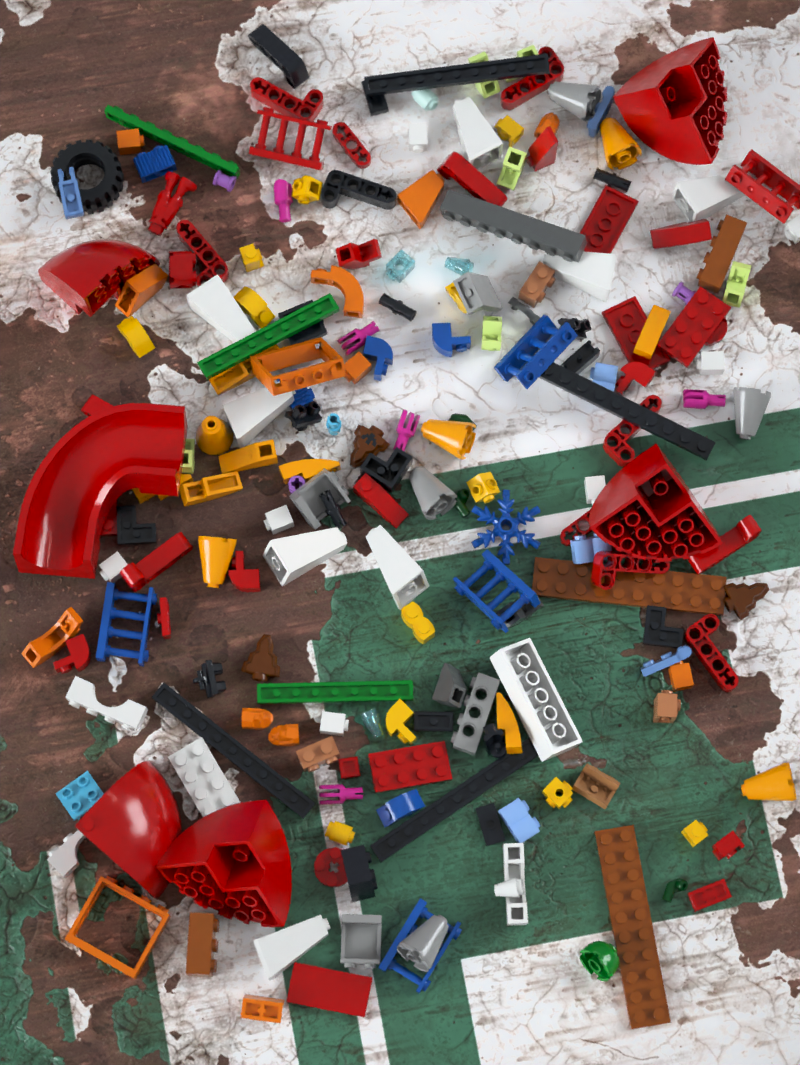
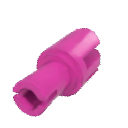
M278 179L274 183V201L279 206V222H290V205L293 203V197H291L292 186L283 179Z
M374 321L361 330L355 328L337 340L339 344L345 342L341 348L343 350L348 349L345 352L347 356L365 345L367 336H372L380 331L378 326H375L376 323Z
M684 389L683 406L684 408L706 409L708 406L725 407L726 395L709 394L707 390Z
M403 409L396 429L398 437L393 450L398 447L405 452L409 438L414 437L420 415H416L414 418V413L409 412L407 415V410Z
M343 784L319 785V789H338V792L319 793V797H338V800H320V805L343 804L345 800L353 799L363 800V794H355L363 793L362 787L345 788Z

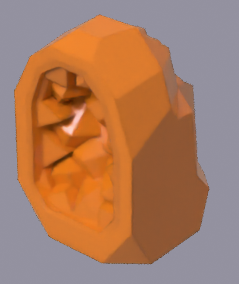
M552 112L546 114L537 126L534 136L538 138L549 126L556 135L560 125L557 115Z
M242 708V729L263 730L273 722V714L268 710L262 708Z
M278 725L272 728L268 734V740L278 746L300 745L299 725Z

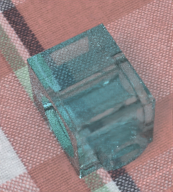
M401 249L386 264V274L393 281L396 279L400 283L415 268V261ZM396 265H402L404 269L396 270L394 267Z

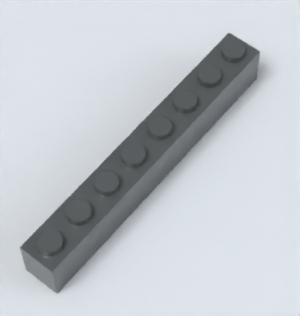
M448 189L440 206L442 216L449 221L456 220L466 227L473 226L481 232L486 233L488 231L494 233L498 238L505 237L511 239L516 244H526L533 250L540 249L548 255H558L568 262L575 261L579 263L587 245L586 236L451 189Z

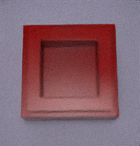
M358 756L338 759L341 779L360 777Z

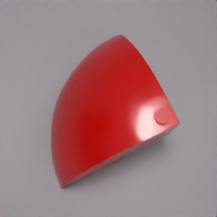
M713 37L686 45L659 58L631 77L613 96L615 104L633 133L655 152L677 162L692 165L712 164L720 150L718 147L719 141L724 138L723 126H726L727 122L724 102H727V87H723L725 74L724 70H720L718 60L721 57Z
M100 239L82 242L63 250L48 260L38 272L42 282L78 314L84 311L92 317L112 296L118 300L128 279L153 264L159 266L160 262L149 252L133 244L119 240Z
M657 443L634 458L607 483L596 498L589 515V526L600 539L615 547L617 551H623L630 554L631 557L642 560L654 559L658 562L672 561V559H689V556L698 553L704 554L723 544L708 516Z
M143 761L112 785L79 820L75 827L158 900L169 882L160 873L156 865L164 856L170 844L182 833L181 815L174 793L166 779L150 761Z
M267 800L233 804L203 817L187 828L170 844L168 850L156 865L157 869L169 883L174 882L180 888V893L193 897V902L205 909L210 907L217 910V915L231 920L235 917L245 924H249L250 921L261 923L262 927H284L292 893L291 860L284 831Z

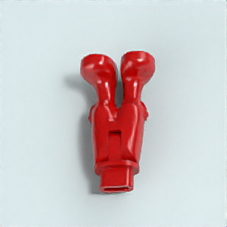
M167 171L165 174V190H162L157 195L158 199L149 220L151 224L148 231L158 236H161L163 231L168 229L178 210L182 207V197L187 191L194 192L197 189V185L185 177L181 178L178 174ZM179 184L176 193L171 197L174 187Z

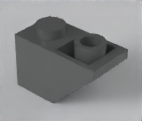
M444 663L432 699L444 706L461 708L467 691L459 669Z

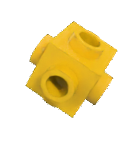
M302 176V178L294 179L291 197L297 199L301 204H309V202L320 200L323 182L311 176Z
M491 472L480 473L466 482L476 503L483 501L484 503H489L495 499V495L500 493L497 482Z
M557 777L542 791V794L547 797L545 801L552 808L557 807L560 809L562 806L566 808L573 801L571 798L573 795L571 790L573 788L565 780L561 782ZM560 792L562 796L558 797L556 793Z

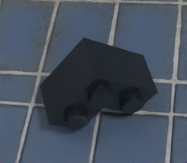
M396 447L387 462L369 453L360 467V474L364 475L367 473L385 490L393 493L412 465L413 457Z
M364 845L341 850L352 902L375 897L374 890L378 889L374 869L369 868V863H372L370 851L366 852Z

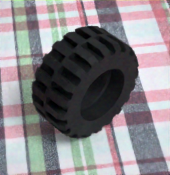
M86 139V142L77 140L76 144L71 145L69 143L66 145V150L61 149L58 152L59 158H54L52 162L54 167H51L50 173L54 191L61 203L62 199L58 184L60 181L57 170L62 169L64 181L71 178L69 167H73L75 171L84 165H96L104 170L105 175L101 183L96 187L86 190L79 189L83 211H87L88 215L94 214L93 211L96 210L100 213L104 211V207L110 208L113 205V199L115 201L118 200L120 197L119 192L123 190L122 182L124 181V176L118 157L115 153H112V149L109 146L104 147L103 143L99 141L93 143L91 139Z

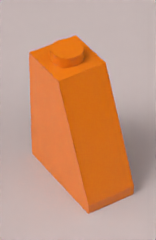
M434 170L428 172L397 195V202L419 229L424 226L444 190L445 181Z
M157 264L151 265L125 282L115 306L129 318L163 288L169 275Z

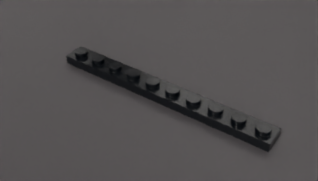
M547 53L366 76L364 81L366 97L550 74Z
M554 362L539 377L706 461L716 443Z
M163 682L151 697L302 819L314 807L315 802Z
M528 738L522 742L523 753H506L504 757L497 759L370 845L379 861L382 863L538 757L539 755L531 739Z

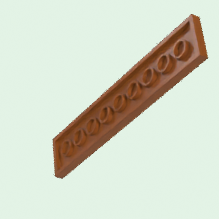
M535 557L532 590L535 591L538 597L646 608L649 605L666 607V610L724 615L725 600L723 598H725L726 590L723 586L726 585L727 578L724 576L698 575L667 571L663 574L616 571L614 586L609 590H604L592 583L593 563L574 564L573 561L540 557ZM605 576L601 578V584L604 583Z
M634 825L595 831L614 942L619 957V969L630 1028L637 1029L671 1023Z

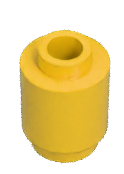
M330 821L325 836L329 837V840L347 846L348 843H352L356 832L352 831L353 827L337 821L335 823Z

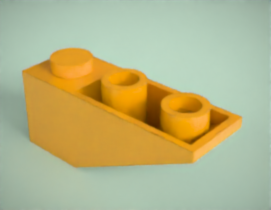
M273 439L253 443L218 456L222 474L278 463Z

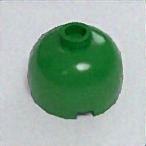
M594 941L580 951L582 953L580 961L591 975L593 971L598 975L596 979L606 982L614 976L619 967V957L616 948L612 944Z

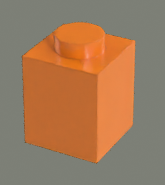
M139 129L117 131L120 155L142 153L141 146H145L144 135H140Z
M357 352L344 364L346 373L344 378L348 382L352 381L356 384L372 370V364L360 352Z
M680 661L669 667L668 672L673 692L691 689L694 686L689 662L684 663Z

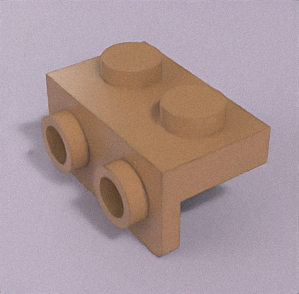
M586 764L572 790L606 809L620 782L601 772L598 768Z

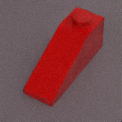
M550 126L541 133L527 151V164L529 167H533L535 172L555 163L558 140Z
M367 473L353 486V493L394 528L397 529L408 517L409 514Z

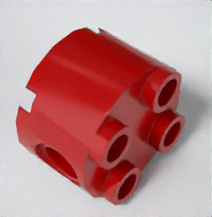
M169 251L170 289L193 288V286H196V271H193L196 264V253H192V251Z

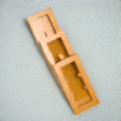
M275 344L274 346H272V347H270V348H268V349H266V350H264V351H262V352H260V353H264V352H268V351H271V350L279 349V347H278L277 344ZM249 358L208 380L217 395H220L256 376L253 374Z

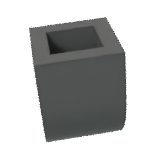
M539 599L540 604L535 608L530 603L524 604L505 621L507 628H512L530 618L533 613L544 606ZM516 601L510 602L496 612V614L500 616Z

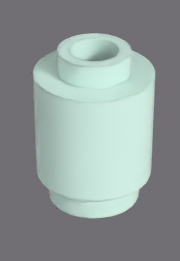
M430 89L416 90L411 93L413 99L425 111H432L438 105L439 98Z

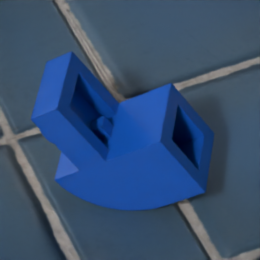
M432 323V342L434 348L441 355L452 357V350L465 352L471 348V336L452 337L451 323Z
M367 336L363 356L367 360L376 362L374 380L381 381L382 375L386 376L387 364L393 365V352L390 345L383 339Z
M414 789L391 799L376 811L384 827H388L398 820L414 814L424 808L425 805L417 789Z

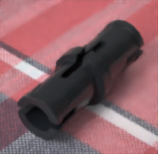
M599 168L596 169L593 179L608 184L609 187L614 186L625 192H628L632 182L616 176L614 172L611 174Z
M385 293L379 300L380 305L390 309L395 315L399 314L409 321H412L416 316V310L403 304V301H397Z
M326 490L324 491L325 494L322 492L319 497L326 507L325 512L327 515H330L335 527L340 529L342 528L341 525L344 527L347 522L343 518L340 506L336 504L331 491Z

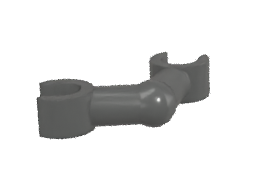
M512 297L509 300L508 304L512 305L511 308L515 311L523 312L530 319L529 321L532 325L541 318L528 305L520 303L516 298Z

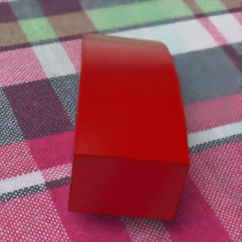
M707 219L689 223L682 222L650 230L654 249L692 244L712 239L710 224Z

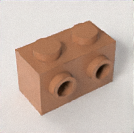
M539 261L519 291L518 298L535 308L537 303H541L544 299L547 288H551L556 280L554 278L555 270Z
M662 690L661 693L656 695L654 698L653 723H673L675 721L678 711L681 709V700L677 699L678 694H673L671 690Z
M332 736L296 751L303 771H309V773L318 770L320 765L325 763L329 765L338 761L337 758L340 757Z

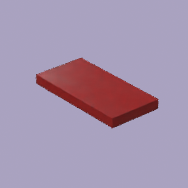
M605 185L580 231V234L585 235L587 240L584 251L611 254L639 201Z
M636 296L602 312L603 318L628 363L641 362L654 370L670 362L668 354L658 347L655 348L651 360L633 353L647 320V316Z
M294 962L286 1002L365 1018L373 977Z

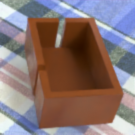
M190 912L186 974L188 976L213 977V973L217 972V960L214 959V952H218V940L215 939V932H219L220 920L216 919L213 913Z

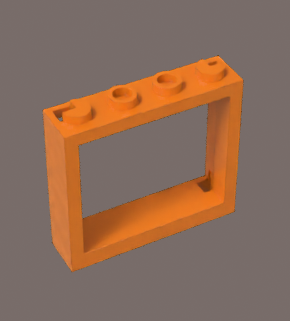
M322 337L250 356L253 374L273 396L346 376L343 358ZM319 343L320 346L316 349L315 344ZM319 358L325 361L323 363L315 364L312 366L304 367L301 369H297L275 376H272L270 373L272 371L316 360ZM279 379L280 383L276 384L274 380Z
M108 875L106 879L101 876L65 940L136 980L169 922L171 915L168 914L169 910L161 905L155 907L150 904L152 900L144 895H141L140 898L134 895V890L124 885L121 888L116 885L117 880ZM105 886L162 918L134 969L76 937Z

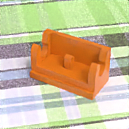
M245 994L241 1018L281 1023L284 999Z

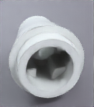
M517 877L494 885L496 897H520V895H524L522 879H517Z

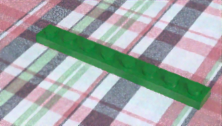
M107 105L104 110L106 118L128 129H139L141 135L164 146L167 145L168 148L216 171L222 170V173L228 176H236V180L240 175L239 167L235 162L230 160L227 162L216 153H208L203 147L199 145L194 146L185 138H177L168 130H160L149 121L143 122L138 116L134 114L129 115L117 106Z
M329 293L198 361L197 364L206 380L249 359L250 356L256 355L339 312V307Z
M413 680L257 684V704L398 701L399 699L402 701H413Z

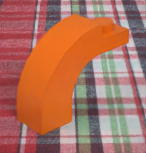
M331 265L330 272L320 268L311 271V283L334 286L343 293L345 297L344 316L363 318V291L357 279L350 272Z
M72 607L66 609L57 623L45 634L31 641L21 654L33 668L37 667L65 647V641L78 634L81 630L79 627L84 621Z

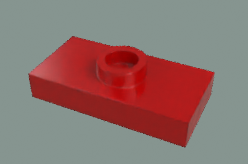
M166 597L159 598L160 613H157L158 625L162 626L163 639H171L169 601Z
M725 879L687 893L694 912L732 897Z

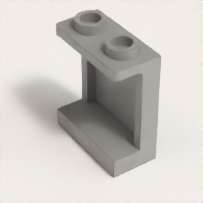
M467 272L453 281L469 315L481 309L485 316H492L503 309L488 276Z
M325 468L289 496L309 526L315 530L321 526L319 521L327 516L325 512L326 507L319 497L322 492L325 494L324 491L330 490L336 504L341 505L343 502H351L348 498V495H350L348 490L337 482L340 479L334 471L330 472Z
M342 914L340 963L344 964L345 968H356V964H364V968H376V965H380L382 915Z

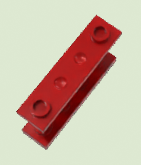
M267 107L257 111V114L263 115L258 144L250 146L249 154L323 170L324 162H320L319 154L324 130L332 129V126L328 125V121L317 119V122L277 114L274 113V109ZM271 117L281 119L276 148H273V151L266 149L265 145ZM289 121L299 123L294 152H291V155L285 154L283 150ZM307 125L318 127L312 156H309V159L302 158L301 154Z
M752 149L740 166L742 168L740 169L734 164L725 178L726 181L783 224L793 212V205L800 209V185ZM750 172V173H751L752 175H754L757 179L755 180L754 178H752V177H751L750 175H748L747 173ZM763 183L766 184V185H767L768 187H770L772 190H771V191L768 190V189H767L766 187H764L762 184H763ZM779 194L780 196H782V197H783L784 199H786L787 201L784 202V201H783L782 199H780L777 195Z

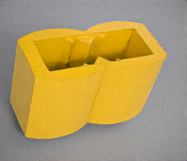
M412 601L401 609L404 623L412 629L415 638L420 643L425 644L435 637L433 624L424 617L423 611L418 604Z

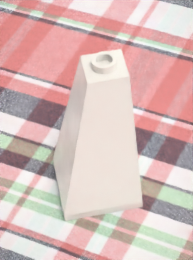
M470 97L458 99L453 104V115L463 155L469 163L479 170L502 157L503 142Z
M728 174L678 182L675 185L672 198L687 220L694 222L708 218L745 194L725 180Z
M584 251L579 263L575 261L568 262L558 255L544 254L542 263L555 270V278L607 302L616 263V254Z
M218 274L186 295L189 308L234 343L256 332Z
M265 387L222 405L239 448L245 447L295 401L293 396L296 394L295 390L273 396Z
M379 525L377 528L371 529L365 537L398 609L401 610L426 590L429 584L423 569Z
M338 527L277 538L269 541L262 556L283 587L344 550L347 545V539Z
M319 915L253 940L269 981L276 978L329 935L327 930L331 928L327 918L322 919V916Z

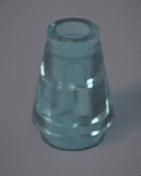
M447 257L445 261V268L461 276L473 271L474 263L470 262V259Z
M373 708L361 714L362 722L374 738L385 734L379 711L376 712V709Z

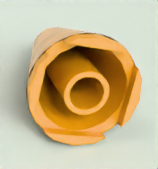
M608 117L602 121L600 132L607 166L614 170L613 167H618V170L633 165L637 161L636 157L642 154L640 146L615 118Z
M208 416L197 428L195 435L196 443L200 450L208 455H221L229 450L233 443L232 428L224 420L215 416Z
M429 419L423 423L421 432L427 440L455 457L464 460L466 459L464 457L465 453H470L474 444L476 433L473 432V428H476V425L471 422Z
M198 536L203 581L208 583L207 587L219 588V584L223 585L237 539Z
M784 762L744 780V784L741 785L742 794L747 796L748 800H797L789 762Z

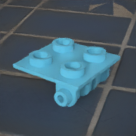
M86 771L55 794L75 821L77 819L80 820L104 793L90 773Z

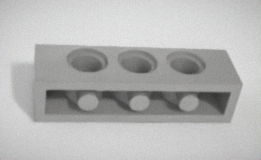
M479 672L477 677L472 678L469 686L472 688L471 695H466L463 706H466L464 714L460 713L457 724L460 725L458 732H453L450 741L454 743L453 749L475 756L483 733V727H485L500 684L499 679ZM478 691H483L486 694V698L479 700L475 694ZM477 709L480 712V716L472 718L469 715L470 710ZM470 727L473 729L474 734L472 736H465L463 729Z

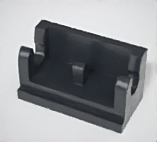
M588 340L560 366L579 375L599 357L601 350L598 347L593 348L591 341Z

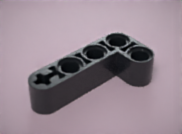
M261 24L248 34L251 43L284 73L287 82L293 89H296L310 78L303 60L264 24Z
M339 170L329 172L321 191L322 205L329 209L337 205L341 195L386 210L393 209L396 205V192L394 189ZM333 179L340 180V182L336 184L332 183L331 181ZM353 184L358 186L356 189L349 188ZM372 190L375 194L368 195L366 192ZM327 195L334 197L332 200L325 199Z

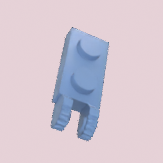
M610 85L604 88L602 101L597 103L594 111L595 115L593 118L590 117L587 123L588 135L593 138L597 136L600 124L606 118L614 102L615 88Z
M69 167L71 180L64 181L62 169H58L60 181L58 184L65 218L71 219L84 216L74 168Z
M683 645L677 648L676 653L672 654L670 651L661 655V659L655 662L653 659L643 663V667L640 668L643 676H648L691 656L692 649L688 645Z

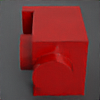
M732 830L712 846L714 849L712 852L720 861L725 856L729 859L737 853L735 848L741 850L745 845Z

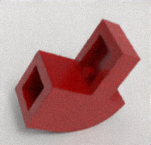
M376 239L360 245L348 243L335 249L339 266L345 269L367 267L370 265V262L382 258L379 243Z
M630 362L620 369L626 375L625 377L621 376L616 382V391L623 395L633 380L647 388L657 372L644 363Z
M235 551L236 557H232V568H236V570H228L232 584L243 592H261L259 569H245L244 552Z
M84 634L65 641L70 656L53 662L57 673H67L74 666L78 672H81L88 666L91 659V650Z

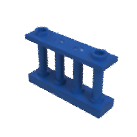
M543 315L496 364L494 369L506 382L515 375L524 388L528 389L578 335L568 322H565L560 329H557L547 315Z
M487 549L482 553L485 560L483 562L484 565L463 583L457 577H454L453 580L456 584L454 588L461 596L465 595L487 615L497 630L501 628L507 633L509 630L505 621L524 604L530 603L535 608L540 604L537 594ZM494 570L496 576L474 594L469 589L487 571ZM504 581L508 583V587L488 605L480 600L498 583ZM518 592L520 594V598L500 616L492 611L512 593Z
M107 582L96 652L97 661L106 662V657L112 655L139 659L138 664L141 667H144V662H148L149 650H146L150 621L153 605L157 603V594L153 587H149L148 594L119 591L115 583ZM118 599L147 602L146 613L116 610L114 602L115 600L118 601ZM124 618L144 621L143 632L114 629L111 626L112 619ZM114 636L141 640L140 651L111 648L108 645L109 638Z
M421 898L378 967L384 972L387 969H393L419 985L416 990L417 993H420L421 990L426 991L431 983L428 978L452 938L456 940L462 931L459 928L460 922H457L455 927L448 924L447 932L450 935L446 942L441 944L440 952L435 958L432 968L426 973L424 978L398 964L394 957L398 952L397 947L408 934L410 935L417 929L418 926L415 923L418 918L428 920L434 915L427 911L428 908L425 907L427 902Z

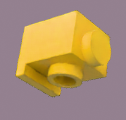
M508 115L504 119L500 118L494 126L497 129L498 136L502 140L509 142V147H513L524 133V128Z
M254 244L239 248L246 272L264 267L259 248L255 249Z
M697 820L681 831L692 847H695L709 836L705 825Z

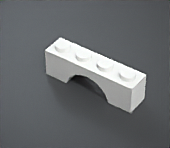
M75 676L66 695L69 705L78 709L82 706L87 709V713L93 716L100 714L109 723L115 724V722L123 724L122 728L130 732L133 729L139 731L148 711L147 707L129 699L117 707L104 706L96 699L94 684Z
M79 830L74 834L70 833L63 840L64 844L59 848L55 847L48 854L50 857L47 860L65 879L80 865L77 852L79 845L86 837Z
M524 843L503 844L504 881L517 877V879H522L524 885V895H520V897H505L507 926L527 925Z

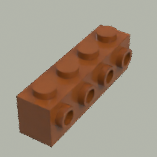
M727 214L724 220L720 219L716 229L719 230V234L712 238L710 246L713 248L711 253L707 252L703 262L706 265L704 269L700 268L696 279H699V283L697 286H701L716 294L719 293L747 222Z

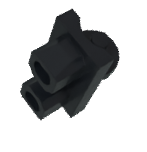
M561 318L557 320L561 326L565 322L570 324L578 335L575 339L583 340L587 338L586 332L591 330L588 319Z
M315 401L309 402L306 407L297 405L294 407V410L287 411L284 415L291 420L292 427L298 431H304L307 429V425L319 423L322 420L319 414L321 407Z
M206 660L204 664H201L202 670L197 671L198 678L193 679V684H199L200 690L206 689L208 699L226 691V684L224 680L216 681L215 675L223 673L222 663H212V660Z
M494 723L483 727L485 733L483 738L488 756L492 755L495 758L504 757L507 750L502 729L497 730Z

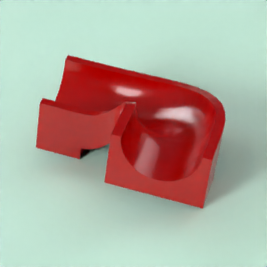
M150 403L117 405L87 417L68 431L41 462L26 491L21 506L13 549V556L18 571L20 573L95 579L101 545V530L108 512L115 501L124 492L133 488H139V492L145 494L179 495L188 430L185 406Z

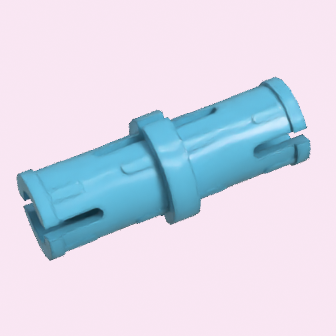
M335 413L330 414L326 422L327 429L331 435H337L341 428L340 418Z

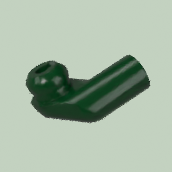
M458 413L452 414L448 420L474 423L467 415Z
M461 489L456 493L457 498L455 500L457 502L454 506L462 518H465L470 514L466 507L469 491Z
M678 878L668 882L662 900L671 903L674 893L685 891L688 888L687 881Z

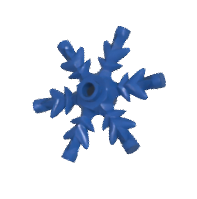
M502 490L503 500L498 499V503L502 507L498 509L503 513L500 518L495 517L494 511L491 514L487 506L484 507V510L476 505L473 507L471 512L480 516L477 520L487 521L486 525L493 523L494 530L486 529L487 533H477L480 538L471 543L474 548L479 547L483 543L484 547L487 548L491 540L494 543L495 537H501L503 541L498 545L502 546L498 551V555L503 554L502 563L510 565L509 555H515L510 547L514 546L510 542L511 537H517L518 543L522 541L525 548H528V544L536 549L539 548L541 542L532 538L535 534H525L526 530L519 531L518 525L520 523L527 525L525 521H535L532 516L539 514L541 511L538 506L529 511L528 507H525L522 514L518 511L517 518H512L509 513L514 510L510 507L515 500H510V490ZM508 526L509 530H503L502 527Z

